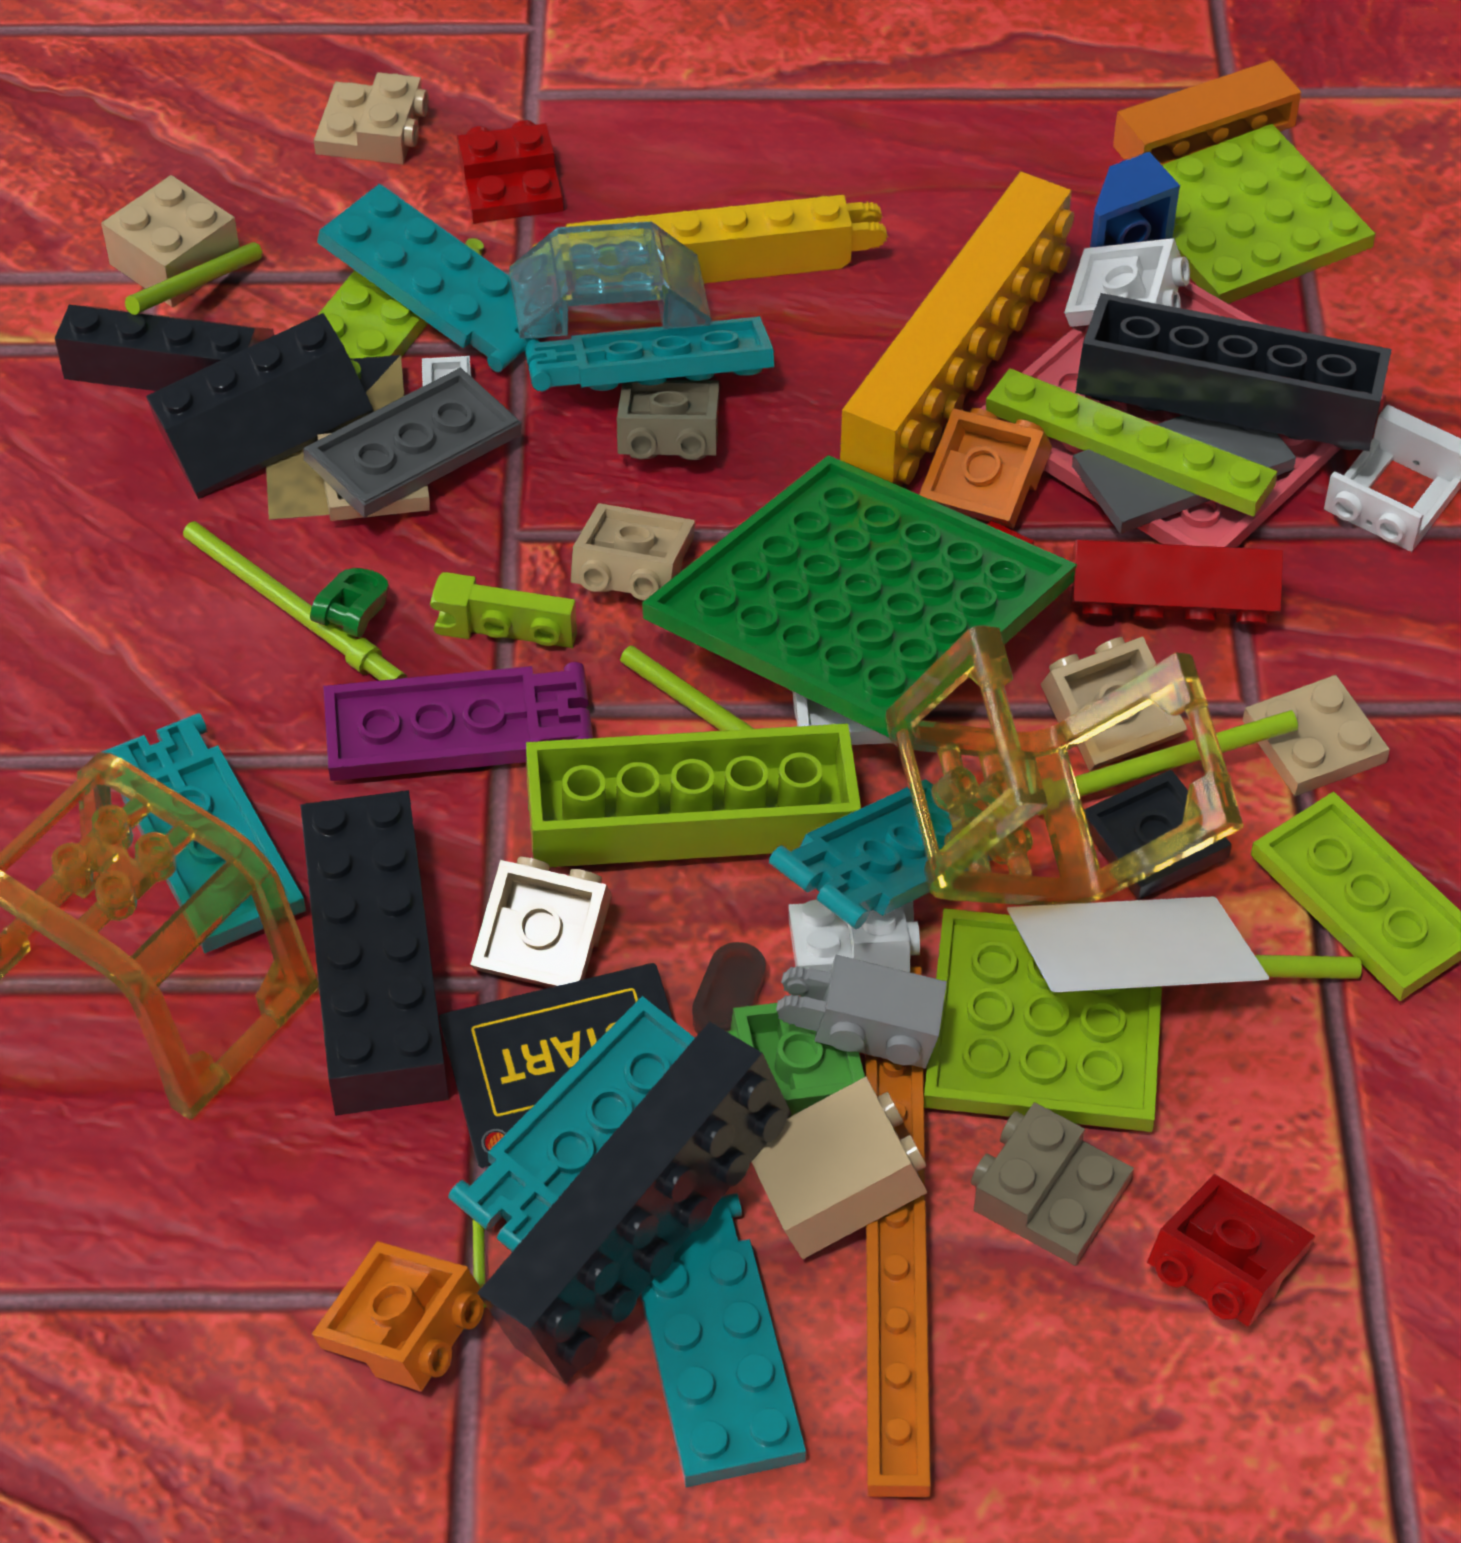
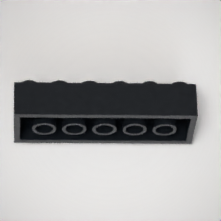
M1100 293L1083 341L1075 393L1090 396L1098 401L1113 400L1138 405L1140 408L1148 411L1163 410L1188 415L1190 418L1199 421L1208 419L1237 425L1245 430L1259 429L1284 434L1294 440L1309 439L1333 444L1345 450L1359 449L1369 451L1392 349Z
M409 790L300 804L328 1080L335 1116L449 1100Z
M709 1021L477 1292L513 1346L565 1384L568 1383L579 1369L586 1367L592 1361L597 1352L598 1345L617 1323L622 1322L631 1314L638 1297L655 1277L662 1275L670 1267L675 1253L692 1232L699 1230L706 1224L713 1207L731 1186H735L744 1178L750 1163L767 1142L773 1141L782 1132L787 1118L791 1115V1111L762 1052Z

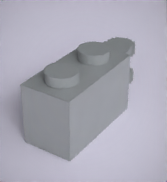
M837 954L829 973L798 966L790 967L786 972H783L781 983H783L784 991L791 994L789 996L785 995L777 1003L778 1019L783 1020V1023L787 1022L789 1025L795 1024L797 1027L816 1031L815 1042L834 1046L841 1051H856L888 1059L895 1064L913 1065L926 1069L939 1037L947 981Z

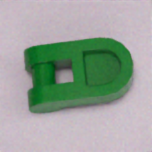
M352 568L342 571L316 596L310 612L311 621L328 626L330 623L343 626L345 633L360 638L364 634L369 621L386 603L389 586L387 579L382 574L364 568Z

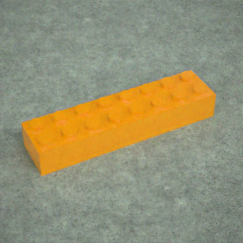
M1020 171L842 409L841 461L900 487L903 483L910 484L917 473L920 459L926 451L932 453L938 445L942 429L948 422L953 408L962 410L964 398L969 391H976L980 387L987 366L992 360L998 361L1001 358L1010 334L1013 330L1020 331L1023 327L1033 302H1040L1043 299L1051 277L1055 272L1061 273L1064 270L1070 256V247L1066 246V238L1074 221V212L1070 211L1072 190Z

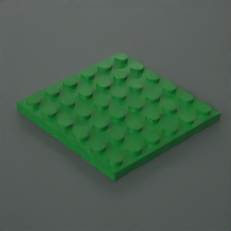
M828 455L642 602L643 619L892 740L898 741L1074 582L1077 564Z

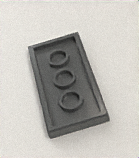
M460 367L304 447V461L365 518L520 436L522 422Z
M1181 415L1157 424L1278 471L1277 475L1291 471L1295 467V455L1281 437L1274 432L1259 429L1245 430L1237 425L1208 419L1199 421L1190 418L1188 415ZM1089 449L1073 455L1072 467L1120 534L1210 501L1207 498L1176 487Z

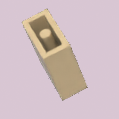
M867 1077L787 1118L780 1135L773 1141L767 1142L752 1160L755 1171L785 1233L802 1259L928 1193L917 1171L927 1166L911 1135L900 1140L894 1129L904 1123L888 1091L877 1097Z

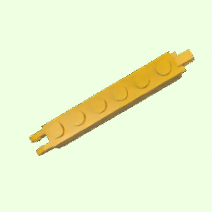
M843 194L566 224L567 237L533 244V261L537 278H571L573 290L585 297L842 269L851 261V251L879 248L880 245H884L883 243L887 242L886 238L888 236L883 223L879 224L883 217L880 206L877 203H869L868 201L867 203H846Z

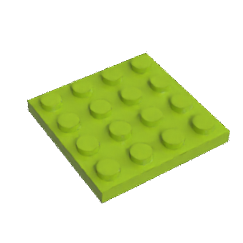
M1273 124L1162 165L1180 185L1172 238L1175 239L1180 256L1186 257L1188 260L1190 278L1198 287L1227 304L1373 247L1374 231Z
M944 908L936 979L947 981L939 1037L927 1064L924 1108L1011 1117L1015 1111L1026 1115L1035 1102L1075 1124L1152 1132L1155 1121L1162 986L1052 992L1010 915Z

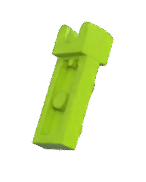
M448 572L441 573L436 581L430 606L434 610L440 611L433 631L438 635L469 639L473 632L494 638L504 637L536 642L545 646L555 645L573 648L577 635L575 599L477 585L474 576Z

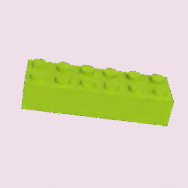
M848 723L526 742L533 859L543 861L550 867L772 854L781 845L793 851L801 846L807 833L861 809Z

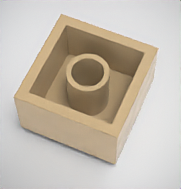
M172 175L101 222L110 265L145 289L240 248L235 217ZM205 284L165 301V303L173 308Z

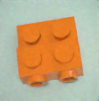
M953 408L919 495L966 516L987 522L992 520L1014 529L1028 490L1036 491L1052 445L1043 428L1033 422L1017 420L1014 424L999 420L993 413L980 408H972L970 412Z
M377 1241L317 1325L312 1336L321 1349L367 1363L375 1377L422 1392L431 1377H441L448 1370L452 1360L451 1347L463 1329H473L480 1322L484 1312V1302L477 1292L481 1288L466 1266Z

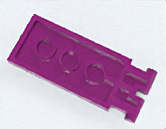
M579 662L568 663L564 667V671L533 674L532 666L323 686L330 781L526 762V742L593 738L590 711L586 709L589 701L584 665Z

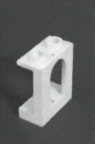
M1387 405L1378 416L1370 450L1363 451L1344 476L1335 471L1332 473L1324 510L1412 552L1461 488V438ZM1392 460L1434 480L1413 508L1371 489L1372 485Z

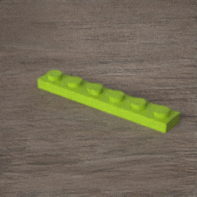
M1010 368L986 398V411L993 413L999 418L1012 423H1016L1017 420L1033 422L1042 427L1046 436L1084 451L1089 449L1176 487L1253 517L1276 485L1278 471Z

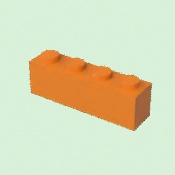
M1270 60L1117 111L1113 147L1124 160L1150 152L1163 165L1273 124L1279 131H1283L1296 125L1301 91L1276 62Z

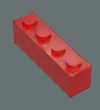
M1076 540L1073 545L1072 562L1077 564V567L1075 569L1074 582L1071 584L1070 607H1082L1083 616L1111 617L1113 609L1133 610V618L1164 619V611L1185 612L1184 620L1214 622L1215 614L1236 615V623L1260 625L1267 624V616L1274 617L1281 612L1283 550Z

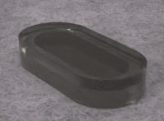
M732 942L723 945L713 954L692 1005V1024L697 1034L701 1032L709 1021L725 1031H730L733 1008L756 1005L766 977L765 959L756 947L748 943Z

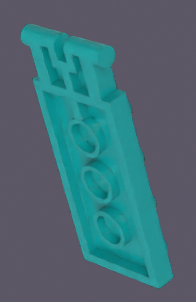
M380 183L319 230L317 241L319 245L463 349L468 344H471L487 356L488 365L496 372L502 371L522 354L528 341L538 340L560 321V314L554 307L548 306L542 309L523 295L525 289L523 285Z
M760 316L571 336L572 339L548 342L530 340L525 345L531 383L537 391H545L549 387L573 384H580L581 387L589 386L593 390L604 391L616 388L618 383L638 381L641 385L652 386L664 383L666 378L686 376L687 379L699 381L712 378L714 373L733 371L735 374L746 376L758 374L762 371V368L774 367L773 346Z
M197 713L157 729L156 734L159 742L150 745L145 735L104 750L100 752L107 771L118 768L126 783L119 785L121 797L205 954L304 912L306 908L300 890L219 746L208 749L200 736L207 732V728L201 714Z
M924 779L807 833L801 846L793 851L788 850L783 845L779 846L770 856L769 864L804 891L810 892L817 889L819 891L817 901L857 930L866 922L871 911H876L884 916L999 857L1008 839L935 785Z
M642 996L488 1151V1162L491 1165L471 1186L464 1180L459 1181L450 1191L448 1198L486 1230L491 1229L501 1218H504L507 1223L498 1233L497 1240L513 1252L695 1037Z
M737 1193L722 1196L713 1207L706 1224L699 1230L692 1232L675 1253L670 1267L662 1275L655 1277L640 1295L686 1488L806 1462V1449L750 1239L738 1241L732 1218L742 1216Z

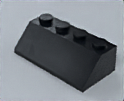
M68 305L55 336V343L63 377L66 380L157 391L274 336V330L143 312L133 315L127 310L96 306Z
M324 313L146 396L160 433L198 499L304 449V447L318 441L317 435L333 433L374 412L344 345Z

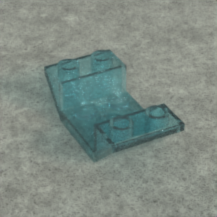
M652 221L557 227L509 267L520 338L568 335V306L655 300L658 301L663 329L711 326V316L697 254Z

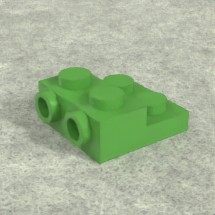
M777 1003L733 1008L731 1030L727 1032L763 1053L791 1111L789 1117L865 1077L859 1052L841 1051L834 1046L815 1042L816 1031L797 1027L795 1024L789 1025L787 1022L783 1023V1020L778 1019Z

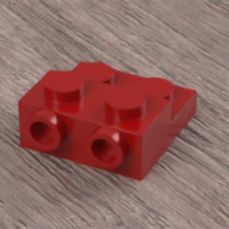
M521 120L514 123L511 128L490 131L487 127L477 126L471 128L466 134L457 135L459 164L473 224L564 211L563 196L555 169L554 150L547 123L534 124L529 120Z
M1213 1174L1161 1227L1147 1263L1156 1268L1158 1277L1166 1285L1175 1288L1186 1287L1205 1299L1209 1309L1217 1317L1224 1320L1235 1318L1249 1327L1275 1298L1283 1279L1308 1253L1315 1235L1216 1174Z

